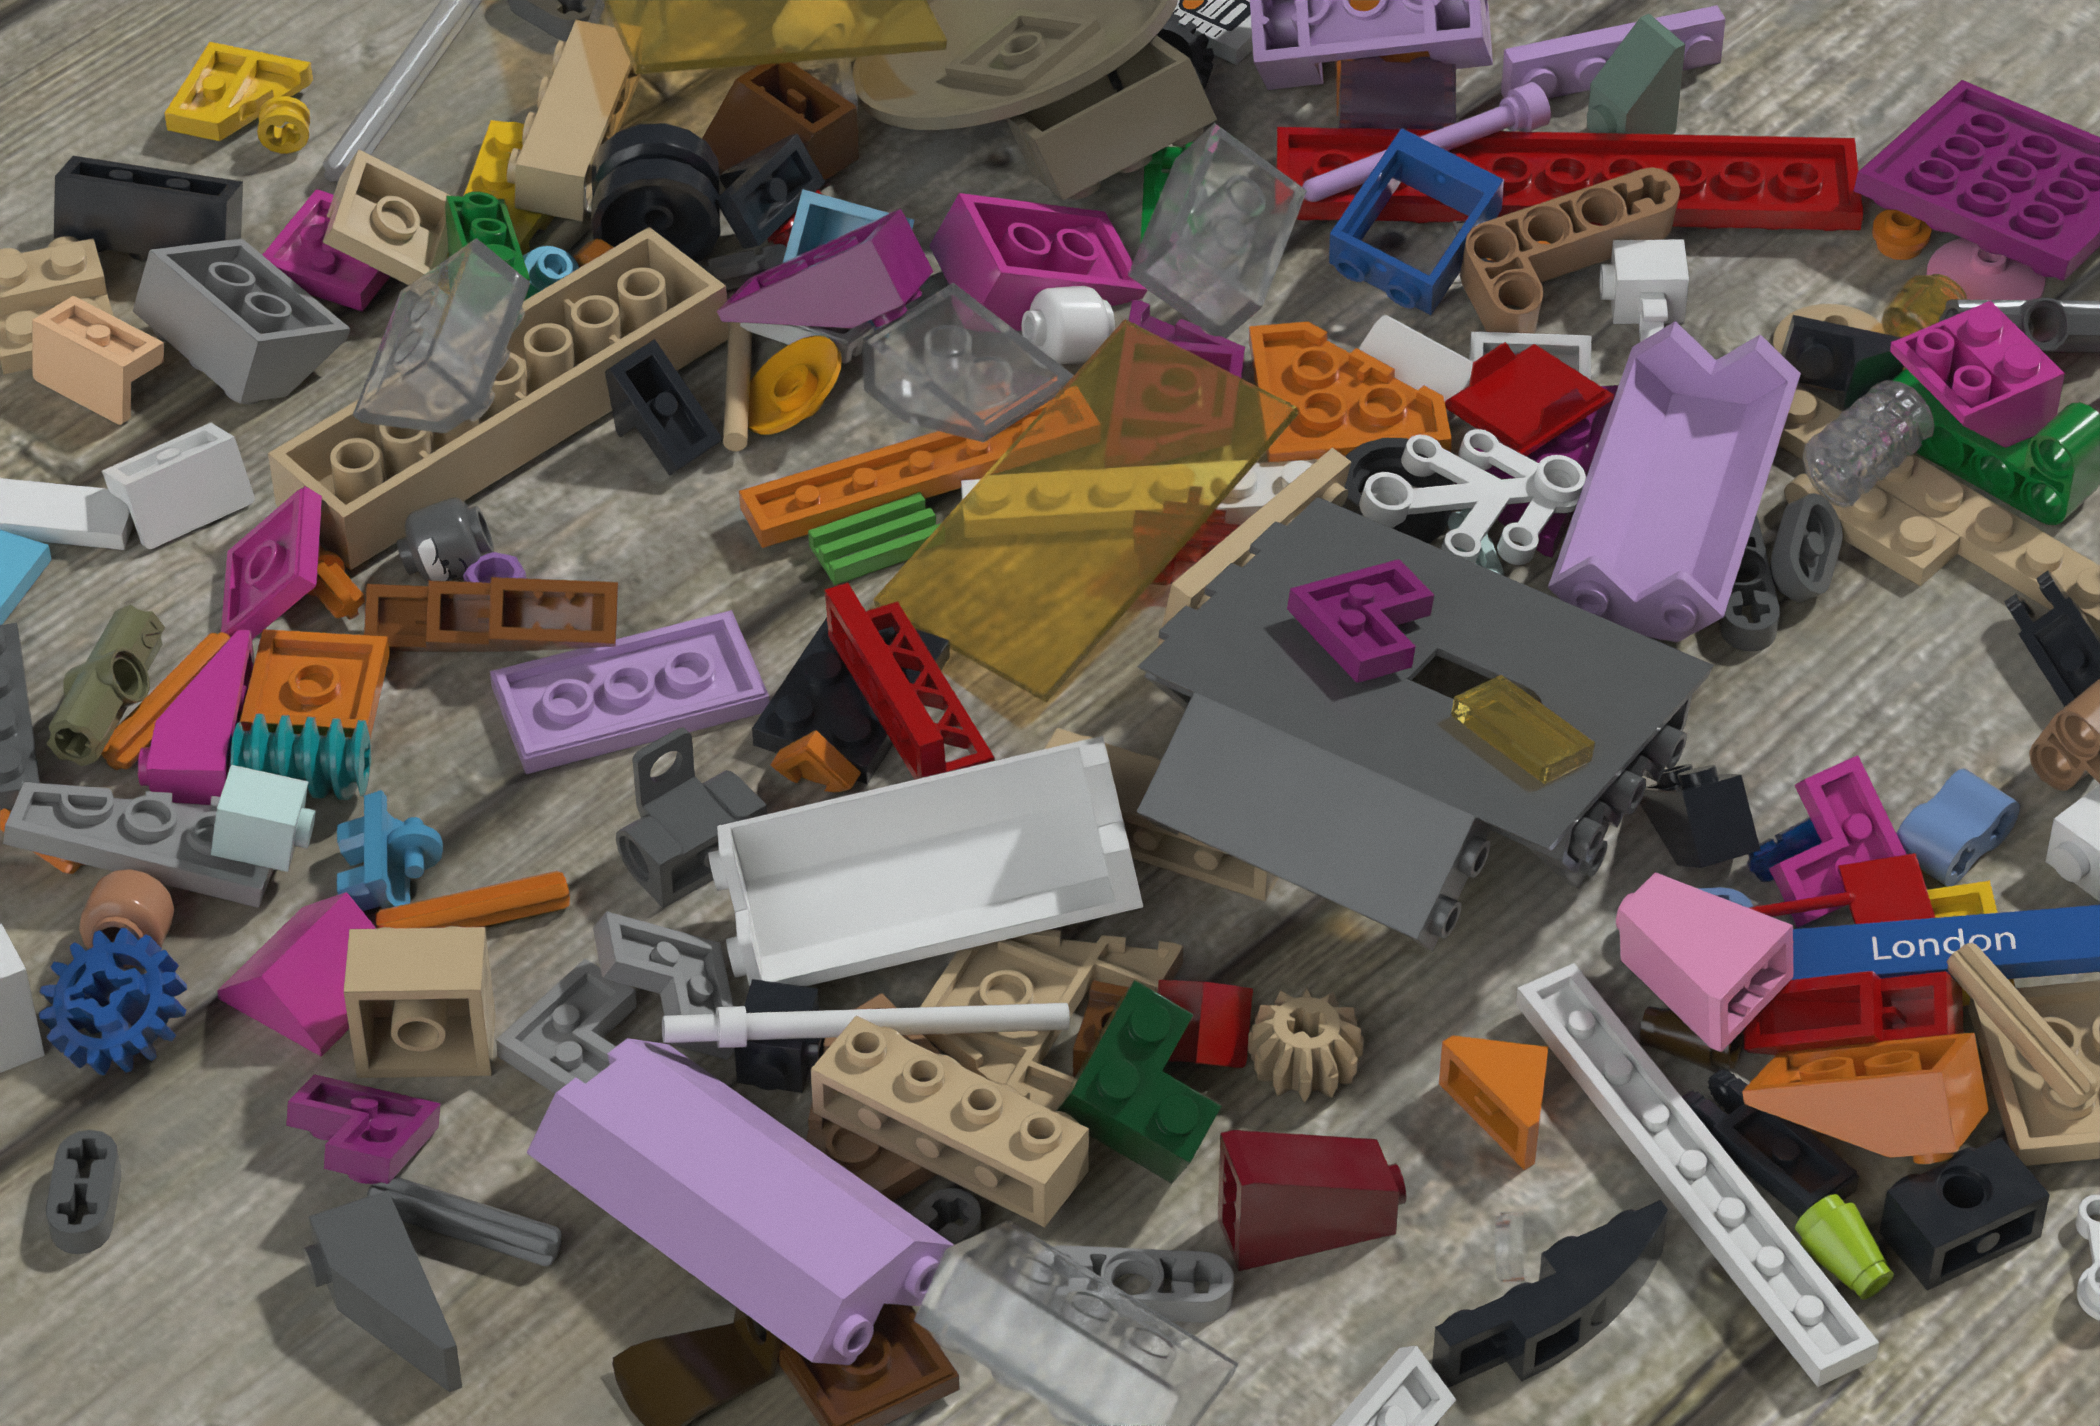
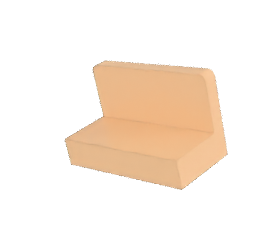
M75 296L32 320V373L35 381L118 425H122L130 420L131 382L164 362V342Z

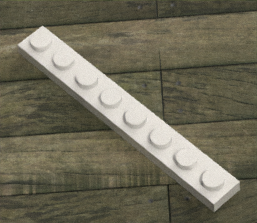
M1575 963L1518 987L1516 1006L1817 1387L1824 1385L1876 1360L1879 1347L1878 1340Z

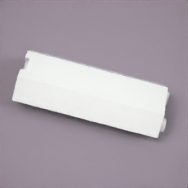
M1103 736L717 826L719 850L708 853L717 891L729 889L735 910L737 936L726 939L732 970L735 978L747 975L749 986L752 979L805 987L1143 908Z

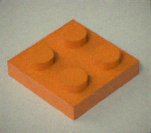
M263 629L240 718L243 731H250L255 715L261 713L265 715L268 731L275 733L282 715H290L294 734H301L307 717H315L320 736L327 735L332 719H341L344 735L350 738L353 735L358 720H366L371 739L390 656L388 637Z

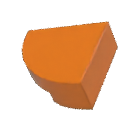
M817 730L780 749L770 764L773 769L794 783H798L802 777L809 781L826 785L825 792L849 790L861 774Z

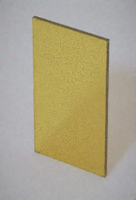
M1124 319L873 599L876 607H881L898 601L915 629L950 640V649L1047 703L1299 414L1297 407Z

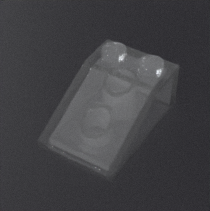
M951 283L909 309L899 318L862 338L865 392L903 422L980 442H986L1075 385V376L955 283Z

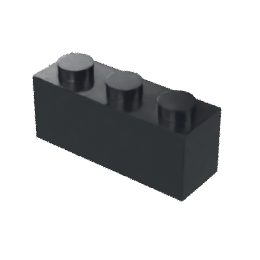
M72 156L55 175L54 240L63 236H71L79 241L93 238L97 253L105 250L126 252L133 259L146 262L149 251L152 249L241 239L243 181Z

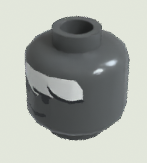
M456 497L411 512L405 521L406 537L397 540L398 551L407 573L411 575L419 572L427 584H429V580L456 582L462 580L463 575L471 564L476 563L481 556L494 552L492 536L480 508L477 505L469 508L463 500Z

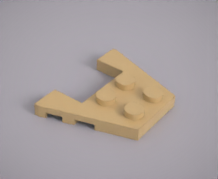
M1051 929L957 951L920 1007L1068 1003L1069 1016L1071 1017L1092 985L1093 980L1129 987L1136 980L1158 993L1159 980H1173L1182 966L1183 946L1172 942L1159 941L1158 950L1126 946L1125 937L1101 935L1097 943L1061 939L1060 930ZM1062 1030L924 1035L964 1068L995 1083L1007 1084L1014 1088L1021 1096L1052 1111L1057 1110L1074 1080L1072 1076L1041 1065V1062Z

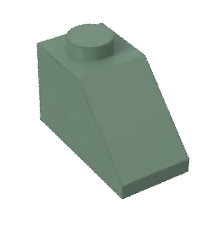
M1646 14L1638 19L1590 83L1587 128L1590 129L1591 133L1673 134L1676 132L1685 43L1652 15Z

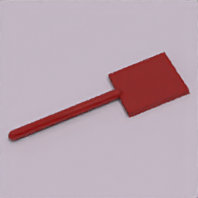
M1916 853L1839 865L1838 871L1845 891L1843 893L1749 907L1770 917L1849 905L1854 924L1935 918Z

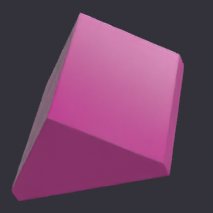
M347 892L304 906L217 990L218 999L322 1057L349 1030L344 998L349 929H376V927Z

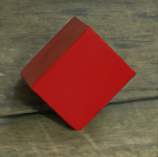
M1159 980L1158 994L1194 1014L1168 1062L1199 1063L1232 1068L1245 1067L1253 988L1203 981Z

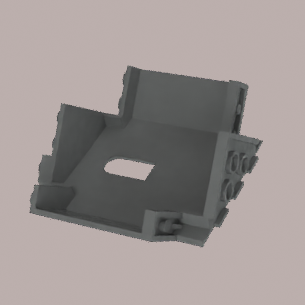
M1317 497L1287 526L1275 521L1250 545L1249 552L1255 556L1246 565L1240 567L1230 563L1205 587L1204 595L1211 598L1199 609L1196 610L1186 605L1159 630L1158 638L1165 641L1137 666L1146 672L1144 677L1185 709L1183 717L1142 799L1137 813L1162 829L1176 835L1180 832L1409 936L1420 946L1433 951L1439 937L1442 939L1447 938L1458 921L1461 912V902L1457 900L1468 877L1475 878L1487 860L1490 851V841L1486 839L1490 830L1527 846L1568 885L1580 889L1586 875L1592 877L1596 874L1606 855L1608 843L1603 839L1609 826L1612 825L1618 828L1624 814L1631 815L1634 813L1641 802L1646 788V779L1642 776L1659 782L1665 767L1672 769L1679 761L1687 741V734L1682 731L1687 722L1692 694L1708 678L1714 665ZM1400 559L1434 594L1431 616L1396 626L1416 646L1412 668L1356 683L1287 610L1290 588ZM1437 655L1523 692L1534 699L1539 705L1540 712L1528 720L1506 721L1417 684L1412 679Z

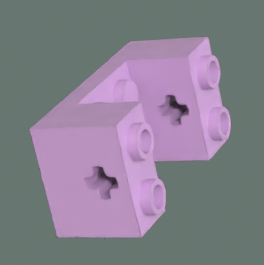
M1250 0L1254 64L1267 90L1324 84L1322 62L1420 51L1429 52L1436 71L1493 65L1488 0H1380L1378 5L1369 11L1355 10L1350 6V0Z

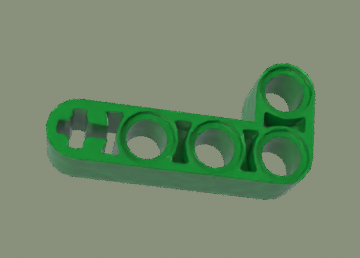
M1907 368L1870 401L1869 413L1873 423L1887 437L2043 524L2058 525L2062 523L2100 485V414L2084 403L2077 402L2067 405L2036 435L2005 448L1963 426Z

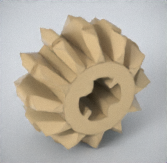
M1306 986L1300 997L1293 998L1280 990L1274 1005H1260L1259 1012L1255 1016V1025H1252V1032L1249 1033L1248 1052L1251 1053V1060L1254 1061V1070L1257 1073L1258 1081H1273L1277 1097L1291 1089L1298 1091L1304 1103L1312 1091L1318 1090L1332 1098L1335 1090L1338 1088V1083L1352 1084L1353 1076L1357 1072L1359 1057L1363 1055L1364 1043L1361 1028L1357 1027L1358 1019L1355 1016L1354 1007H1339L1334 992L1321 999L1314 998L1308 986Z

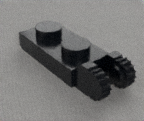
M2047 570L2036 579L2040 585L2039 589L2053 605L2054 608L2037 620L2032 607L2025 599L2020 598L2017 593L2004 602L2022 630L2018 635L2065 707L2100 679V638L2081 608L2067 595L2055 576Z
M1719 1070L1710 1076L1707 1081L1709 1084L1707 1088L1711 1092L1710 1095L1713 1096L1714 1101L1719 1104V1107L1722 1106L1725 1112L1709 1099H1705L1704 1095H1701L1699 1091L1694 1092L1692 1090L1682 1096L1735 1164L1798 1218L1815 1203L1829 1195L1837 1194L1842 1200H1845L1857 1191L1859 1175L1854 1168L1804 1126L1745 1105L1742 1091L1746 1088L1747 1084L1740 1078L1737 1079L1734 1073H1730L1729 1070Z

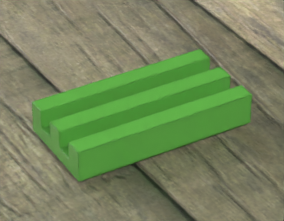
M920 492L808 530L809 547L834 585L947 546L946 530L941 523L936 525V515L931 507L925 508V499Z

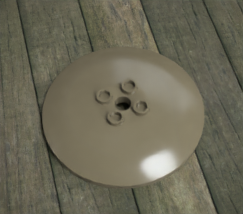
M909 0L890 15L864 43L853 65V87L861 106L869 115L878 121L900 128L915 130L957 129L1011 118L1059 101L1120 67L1144 48L1161 31L1175 10L1178 0Z

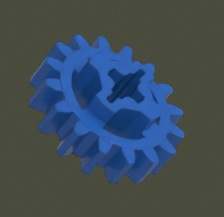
M127 928L119 930L115 942H111L101 930L94 932L93 947L86 951L76 942L72 943L69 947L74 960L69 965L60 962H53L51 965V969L59 977L57 985L41 986L40 994L53 1005L39 1012V1019L51 1030L46 1036L47 1039L61 1053L64 1052V1055L76 1067L82 1068L88 1063L99 1075L107 1073L112 1060L127 1073L132 1071L134 1055L141 1052L151 1061L157 1058L152 1043L158 1037L163 1040L173 1041L176 1035L167 1026L169 1018L183 1017L186 1014V1009L174 998L187 990L186 983L175 972L179 967L177 962L166 950H162L152 937L145 934L138 940ZM124 965H133L140 967L142 969H145L147 973L141 974L136 968L125 971ZM85 1028L90 1034L101 1032L102 1038L81 1034L79 1030Z

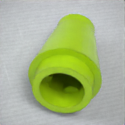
M1832 1194L1811 1206L1797 1221L1795 1230L1802 1238L1800 1245L1848 1288L1854 1290L1860 1299L1865 1300L1874 1296L1892 1280L1894 1273L1886 1264L1884 1256L1854 1203H1844L1839 1195Z

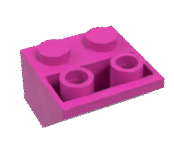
M1991 300L1891 342L1890 352L1963 426L2005 448L2036 435L2058 413L2065 373Z

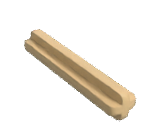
M1967 943L1955 951L1947 960L1948 971L2066 1105L2071 1108H2077L2092 1098L2098 1090L2097 1078L1984 952L1973 943Z

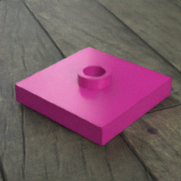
M306 486L297 490L227 551L221 632L232 637L237 630H250L253 640L263 629H266L316 586L321 495Z

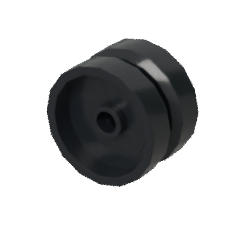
M666 123L639 124L616 132L599 147L592 163L593 198L591 220L594 240L601 239L616 247L650 227L694 262H700L712 252L721 234L720 208L715 201L720 196L719 165L716 155L705 140L688 129Z

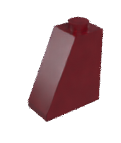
M1231 1130L1220 1133L1218 1221L1238 1272L1396 1234L1398 1205L1406 1203V1187L1399 1166L1396 1163L1387 1164L1377 1139Z

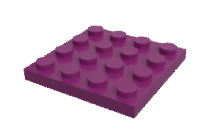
M1964 80L1957 83L1861 168L1857 174L1854 192L1873 199L1877 205L1885 209L1901 211L1924 221L1930 228L1936 231L1950 232L1978 244L1985 252L2003 255L2027 265L2041 276L2055 277L2065 281L2100 247V137Z

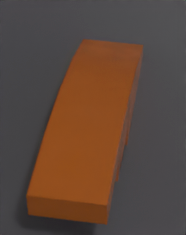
M491 577V583L429 580L428 586L367 584L364 635L387 636L389 651L508 652L616 646L618 582Z

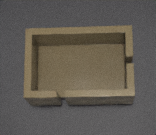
M1155 36L1136 55L1115 69L1124 88L1123 90L1115 93L1109 77L1106 75L1059 101L1025 114L1007 118L1006 120L1031 174L1043 185L1048 186L1049 190L1063 201L1068 198L1078 200L1096 192L1102 185L1100 181L1119 171L1129 173L1146 166L1153 158L1151 154L1168 145L1180 146L1197 139L1202 135L1203 127L1216 121L1217 118L1190 58L1158 36Z

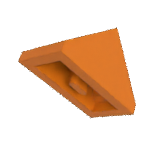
M1452 1035L1442 1041L1439 1085L1523 1170H1526L1535 1164L1548 1047Z

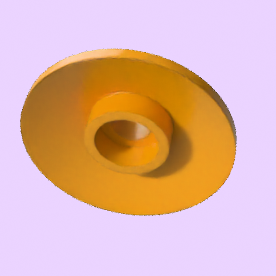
M810 336L787 345L773 355L750 381L748 428L760 435L775 434L796 425L803 419L813 416L823 405L825 398L830 393L839 376L842 356L837 345L827 337Z

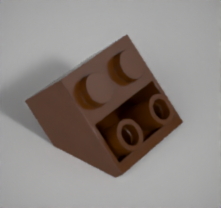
M777 53L735 79L702 139L709 144L716 155L719 175H721L725 170L783 138L798 134L825 181L859 159L857 106L780 53Z

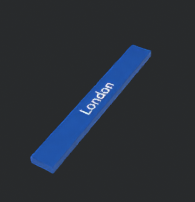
M2100 905L1793 929V978L1791 980L1873 971L1881 979L1944 971L1951 976L1948 971L1947 960L1955 951L1967 943L1976 944L2007 979L2100 972Z

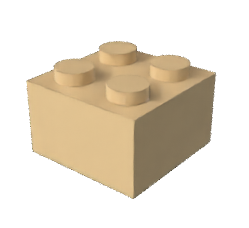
M449 926L445 928L395 929L382 927L377 929H349L344 998L357 1078L492 1076L496 1012L485 927L462 928Z

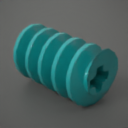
M257 713L250 731H243L240 722L236 724L231 746V765L308 781V790L313 798H325L332 786L339 800H350L355 794L357 787L360 796L364 797L368 787L371 767V743L366 720H358L353 735L350 738L344 735L341 719L334 718L327 735L320 736L315 717H307L301 734H294L290 715H282L277 729L273 733L268 731L265 715Z

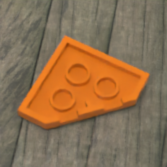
M1309 321L1249 326V347L1268 462L1319 459L1332 447L1343 456H1346L1361 444L1381 438L1409 439L1415 435L1430 436L1437 440L1443 449L1451 452L1452 438L1443 395L1425 385L1419 390L1412 388L1395 378L1394 368L1358 348L1349 353L1327 341L1328 332Z

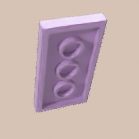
M732 610L616 639V646L581 648L490 671L492 689L525 774L654 742L681 727H684L688 732L762 714L770 702L768 692Z

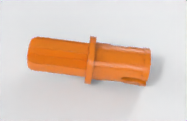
M319 543L317 583L307 594L317 596L335 618L339 619L346 616L349 620L354 619L359 615L358 608L365 602L364 594L344 572L343 560L336 553L326 551Z

